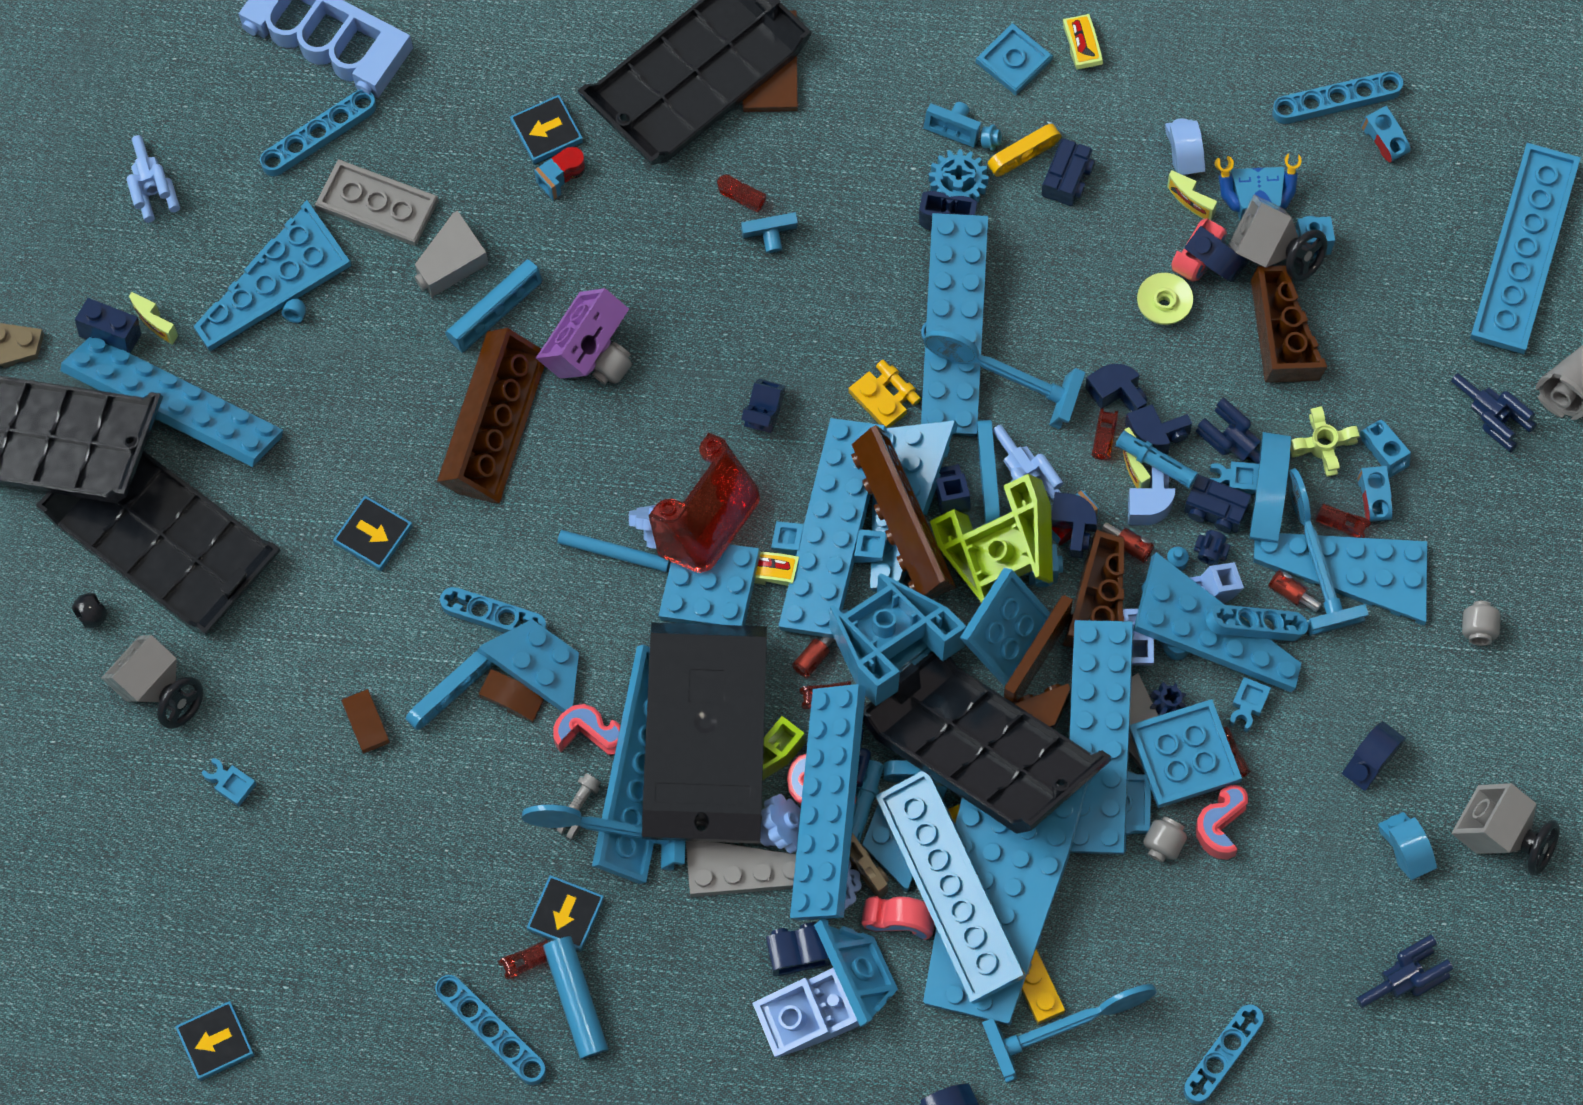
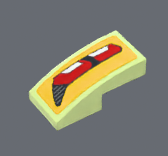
M1086 14L1063 19V28L1070 44V54L1076 70L1102 65L1103 59L1090 15Z
M1171 170L1167 187L1174 197L1197 216L1212 220L1215 215L1217 201L1195 192L1197 181Z
M131 292L129 298L143 323L160 338L173 345L178 337L174 324L159 317L160 313L156 303Z
M1129 427L1125 429L1129 434L1136 437ZM1123 450L1125 464L1135 487L1149 488L1151 480L1149 473L1140 462L1136 461V457Z
M761 552L754 583L765 585L766 582L786 586L793 584L799 557Z

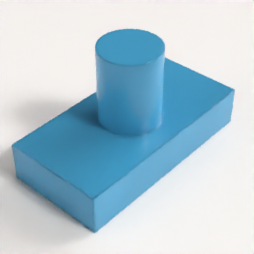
M956 102L951 111L930 103L926 111L923 129L974 148L978 141L981 122L967 117L970 109L963 102Z
M796 212L741 222L742 237L748 238L763 235L766 253L781 251L782 245L779 232L797 228Z

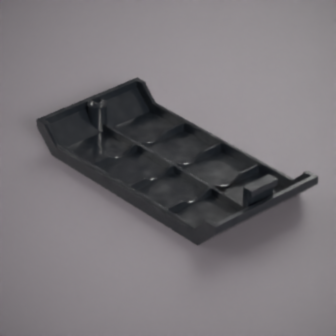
M699 0L600 81L582 86L578 90V94L651 165L666 163L798 56L810 38L811 31L780 0Z
M0 376V485L117 503L128 494L163 396L161 393L150 392L145 397H137Z
M144 450L127 496L117 503L47 492L36 504V507L58 529L190 629L205 636L281 551L274 543L261 539Z
M651 622L642 839L760 843L767 626ZM699 826H704L706 829L704 831H699L697 828Z
M933 651L916 665L911 663L900 672L898 692L877 706L870 702L864 707L863 722L877 741L1016 834L1034 829L1111 761V756L1103 750L1095 753L1086 751L958 668L951 656L942 661Z

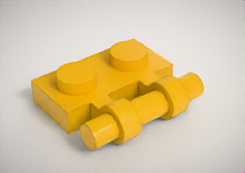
M881 360L876 365V368L882 375L876 378L869 371L848 388V393L878 424L890 428L907 414V409L902 404L908 400L915 406L921 401V397L915 392L916 388L910 382L906 383L898 375L899 371L893 365L890 366L885 360ZM890 382L899 391L894 396L885 388Z

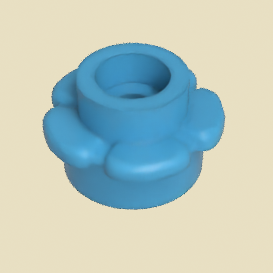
M995 124L990 125V127L984 126L981 131L982 148L995 151L996 146H1000L1002 142L1001 130L997 129Z

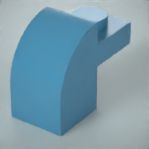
M1402 812L1378 823L1381 835L1394 849L1398 866L1410 880L1437 868L1431 844L1415 817L1410 819Z

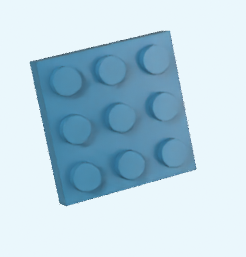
M677 537L658 615L660 620L685 624L745 626L761 553L760 549Z
M1003 568L960 636V639L1005 687L1051 613L1012 569Z
M1212 699L1130 725L1131 737L1158 808L1242 781L1240 771Z

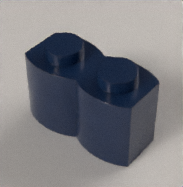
M937 191L923 192L919 208V225L931 230L932 213L977 215V201L966 196L949 197Z
M816 922L805 923L796 931H788L787 928L776 929L771 932V935L766 936V945L773 976H783L802 970H812L831 965L830 959L815 929L814 924Z

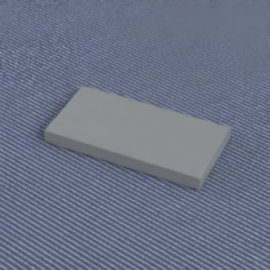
M338 159L315 207L317 210L416 246L439 200L436 195Z

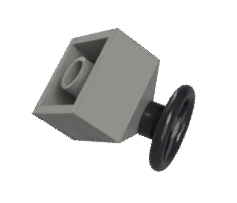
M1254 194L1229 245L1235 253L1264 267L1287 258L1286 271L1288 276L1294 281H1303L1311 277L1321 266L1327 252L1328 243L1325 234L1316 229L1307 231L1298 238L1292 217L1283 208ZM1317 238L1312 245L1307 243L1308 240ZM1318 250L1315 260L1310 265V261L1312 260L1314 253ZM1295 262L1301 265L1299 273L1295 271Z
M152 635L139 636L101 677L125 701L159 702L157 717L160 724L168 729L178 728L186 724L196 714L203 699V686L198 679L184 677L176 681L177 658ZM185 686H193L194 691L188 694L181 690ZM192 702L189 709L181 717H179L181 711L187 706V704ZM167 708L172 711L168 719L166 717Z
M1512 783L1478 785L1451 834L1476 854L1510 853L1521 850L1529 854L1527 862L1528 872L1535 876L1540 874L1549 863L1558 842L1560 828L1557 821L1550 820L1541 828L1539 833L1533 831L1532 825L1537 803Z

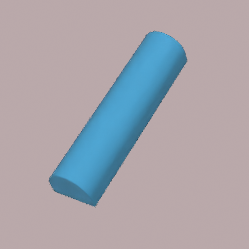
M526 259L445 331L449 341L461 353L467 350L542 283L538 267Z
M563 937L543 945L580 1060L608 1051L609 1049L572 937Z

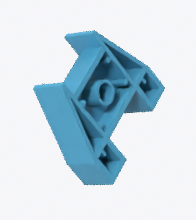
M882 573L878 575L877 593L847 613L843 614L834 604L830 606L829 628L855 684L866 687L865 696L875 706L898 692L900 671L889 659L919 639L942 661L965 647V643L960 639V636L967 626L949 608Z

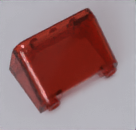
M709 432L701 442L699 452L702 459L711 463V465L684 502L671 498L664 499L648 515L658 556L699 573L709 571L715 566L760 501L758 486L727 442Z

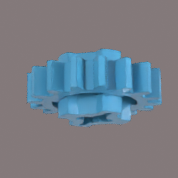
M962 149L958 150L957 155H953L949 150L947 151V158L939 155L938 164L932 163L931 173H929V182H932L930 183V191L941 192L949 197L966 196L979 202L980 194L986 193L985 185H988L987 166H981L982 159L980 157L973 160V152L971 151L965 156Z

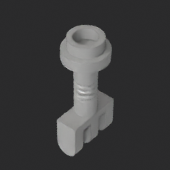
M587 773L577 781L581 787L569 807L575 808L580 811L591 792L597 794L600 790L598 786L601 782ZM571 826L566 837L572 840L581 826ZM567 827L557 828V831L563 834Z

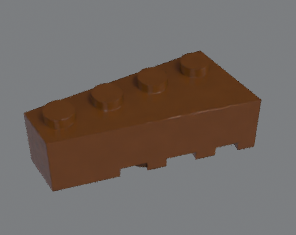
M1258 266L1251 279L1265 383L1320 381L1327 369L1324 358H1321L1315 336H1312L1308 327L1305 311L1301 310L1298 303V295L1291 278L1287 274L1286 266Z
M1096 530L1090 542L1063 642L1064 646L1071 648L1074 646L1075 620L1124 621V538Z

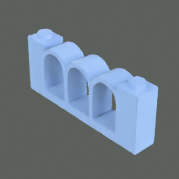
M248 0L238 13L242 28L247 33L253 36L257 34L263 38H266L269 34L274 43L284 48L299 46L304 58L310 63L322 65L331 62L337 76L346 81H354L357 90H363L368 95L371 92L377 98L382 94L413 49L409 34L344 0H300L312 7L300 24L291 30H281L276 28L275 25L292 0ZM325 14L343 23L334 38L327 45L313 47L307 44L308 38ZM357 30L375 39L370 49L360 61L346 64L338 60L340 54Z

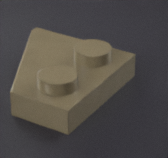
M0 323V366L7 368L14 366L18 362L38 359L44 336L43 330Z
M852 833L849 858L851 866L860 873V877L875 896L881 898L888 893L887 882L889 879L879 866L876 868L867 850Z

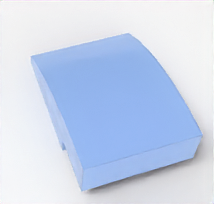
M834 968L811 979H801L753 1002L755 1011L776 1058L816 1045L860 1026Z

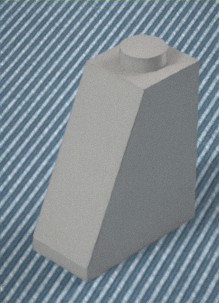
M458 211L450 216L415 263L417 275L414 278L422 291L427 289L431 297L489 264L486 251Z

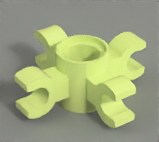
M1322 406L1310 409L1309 419L1314 429L1313 436L1292 439L1291 456L1298 457L1312 452L1314 456L1323 460L1327 477L1338 475L1337 469H1340L1335 455V449L1337 446H1348L1358 443L1357 438L1360 435L1357 426L1337 431L1333 426L1326 424ZM1318 439H1328L1331 444L1323 445L1318 442Z

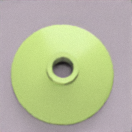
M1158 273L1148 277L1141 284L1137 294V303L1141 313L1148 320L1161 325H1170L1183 320L1189 314L1193 305V293L1188 283L1181 277L1171 273ZM1162 300H1166L1169 302V305L1164 306L1161 305L1159 302Z

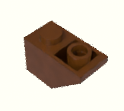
M1060 684L1052 685L1046 688L1044 693L1033 696V694L1025 695L1018 699L1015 705L1055 730L1069 699V684L1060 686Z

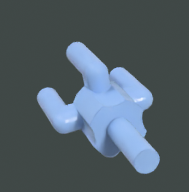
M134 136L132 143L137 159L131 166L133 174L127 176V184L134 208L141 209L144 222L149 223L155 220L149 200L150 195L159 193L160 198L166 199L170 212L179 211L180 206L172 180L165 177L163 167L158 164V160L155 157H148L142 136Z
M1001 424L997 425L992 431L1009 454L1004 459V463L1013 478L1010 482L1030 474L1043 481L1045 490L1054 500V493H1061L1058 488L1064 483L1043 454H1037L1034 457L1027 446L1017 448Z

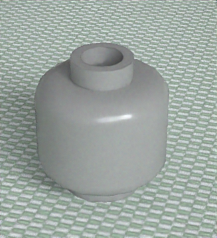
M612 342L595 360L596 366L593 369L592 376L604 385L608 381L614 384L619 383L632 365L629 359L631 354L619 344Z
M1476 601L1472 606L1464 609L1462 618V634L1473 645H1490L1500 634L1501 614L1499 610L1491 606V603L1487 601Z
M1163 817L1162 820H1154L1143 841L1145 847L1150 850L1148 856L1162 863L1165 858L1175 860L1187 839V835L1183 831L1184 826L1168 817Z

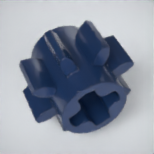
M1208 530L1205 536L1199 534L1194 548V552L1199 553L1197 556L1198 560L1211 566L1217 565L1219 560L1225 562L1231 546L1226 543L1227 537L1214 530Z
M1163 682L1158 687V690H1153L1150 694V697L1155 700L1150 709H1156L1160 716L1185 708L1186 705L1181 701L1186 696V693H1181L1176 683L1173 686H1167Z

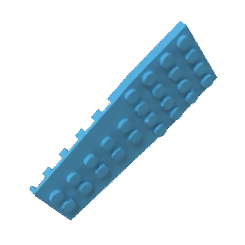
M1088 781L1034 829L1018 834L964 798H962L955 822L956 828L1026 975L1029 974L1034 952L1039 945L1042 929L1050 914L1054 895L1058 891L1069 859ZM936 928L923 1002L930 1007L984 1020L994 1018L997 1023L1011 1025L1017 1002L1019 1003L1022 994L1021 990L1025 978L975 1004L971 1003Z

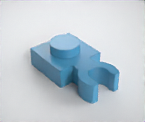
M1231 461L1230 469H1226L1223 465L1214 463L1210 466V472L1219 473L1221 477L1210 479L1222 484H1229V487L1248 494H1256L1259 464Z
M1244 677L1232 705L1239 708V710L1232 713L1230 726L1233 727L1235 721L1242 718L1246 721L1244 731L1248 732L1253 722L1251 713L1260 716L1271 687Z
M212 758L211 762L217 767V771L214 774H209L203 770L201 772L203 777L210 783L218 782L214 787L215 791L239 807L257 785L256 782L233 765L228 771H225L222 763L218 759Z

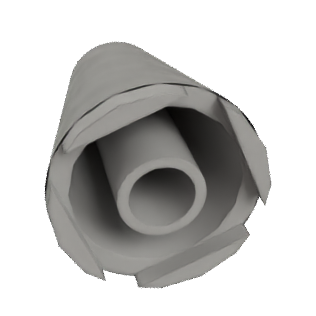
M1583 345L1543 375L1536 385V390L1539 389L1540 392L1538 396L1540 403L1548 411L1561 418L1564 415L1573 416L1571 420L1583 417Z

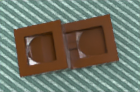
M493 669L490 670L479 692L480 698L504 707L508 713L532 723L544 702L542 697L521 682Z
M368 689L341 700L363 754L390 743Z

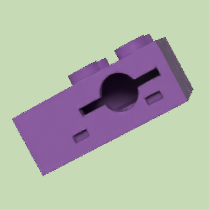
M605 288L579 292L536 359L560 379L590 374L596 366L595 360L600 353H603L609 347L611 336L629 308Z

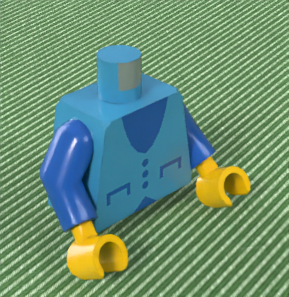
M1289 153L1285 156L1284 161L1288 167L1285 172L1284 167L1232 169L1234 161L1229 156H1227V167L1222 168L1220 158H1217L1215 160V167L1221 171L1219 183L1222 199L1232 211L1238 213L1240 220L1254 194L1286 209L1296 193L1298 178L1296 168L1302 162L1299 154L1296 165L1288 164Z

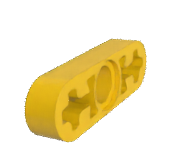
M1047 124L996 153L990 158L987 165L996 177L1002 176L1053 147L1059 142L1062 135L1054 124Z

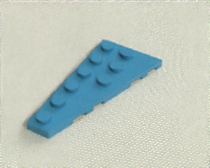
M308 200L302 204L301 210L293 219L290 218L285 223V228L275 239H271L244 269L245 273L228 287V292L220 301L215 302L194 325L196 333L209 352L280 310L287 301L298 299L351 267L350 260Z
M955 420L886 428V433L890 437L923 514L926 516L937 488L936 478L941 476L939 472L944 457L947 458L952 434L956 433L958 423ZM873 494L872 531L885 532L889 528L885 519L881 521L874 509V505L878 503ZM888 538L883 561L871 562L870 588L874 592H877L879 574L882 573L903 584L907 571L903 572L898 563L897 556L900 553L897 546H892Z
M1280 533L1278 543L1254 540L1253 563L1280 573L1286 572L1295 575L1313 585L1315 583L1319 584L1304 534ZM1318 535L1335 593L1370 606L1376 605L1387 609L1391 614L1399 617L1403 615L1425 626L1427 541Z
M1155 552L1151 557L1133 631L1286 691L1292 692L1296 688L1301 662L1270 639L1220 635L1212 632L1206 624L1205 617L1215 606L1225 604ZM1240 617L1241 623L1246 627H1250V623Z

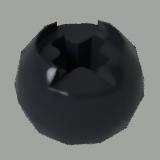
M95 593L80 595L72 606L74 614L80 619L84 628L100 626L106 620L108 614L104 605L100 604Z

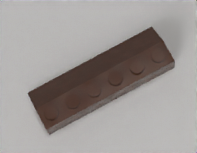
M509 328L488 331L486 333L437 480L438 483L457 494L495 504L500 503L544 369V365L536 359L541 348Z
M877 425L871 427L851 444L855 452L851 454L857 469L862 468L866 476L862 480L869 495L874 494L878 503L874 505V509L881 521L885 519L889 529L885 533L892 546L896 545L900 553L897 556L898 563L903 572L908 571L912 580L908 582L909 588L930 599H934L957 587L889 435Z

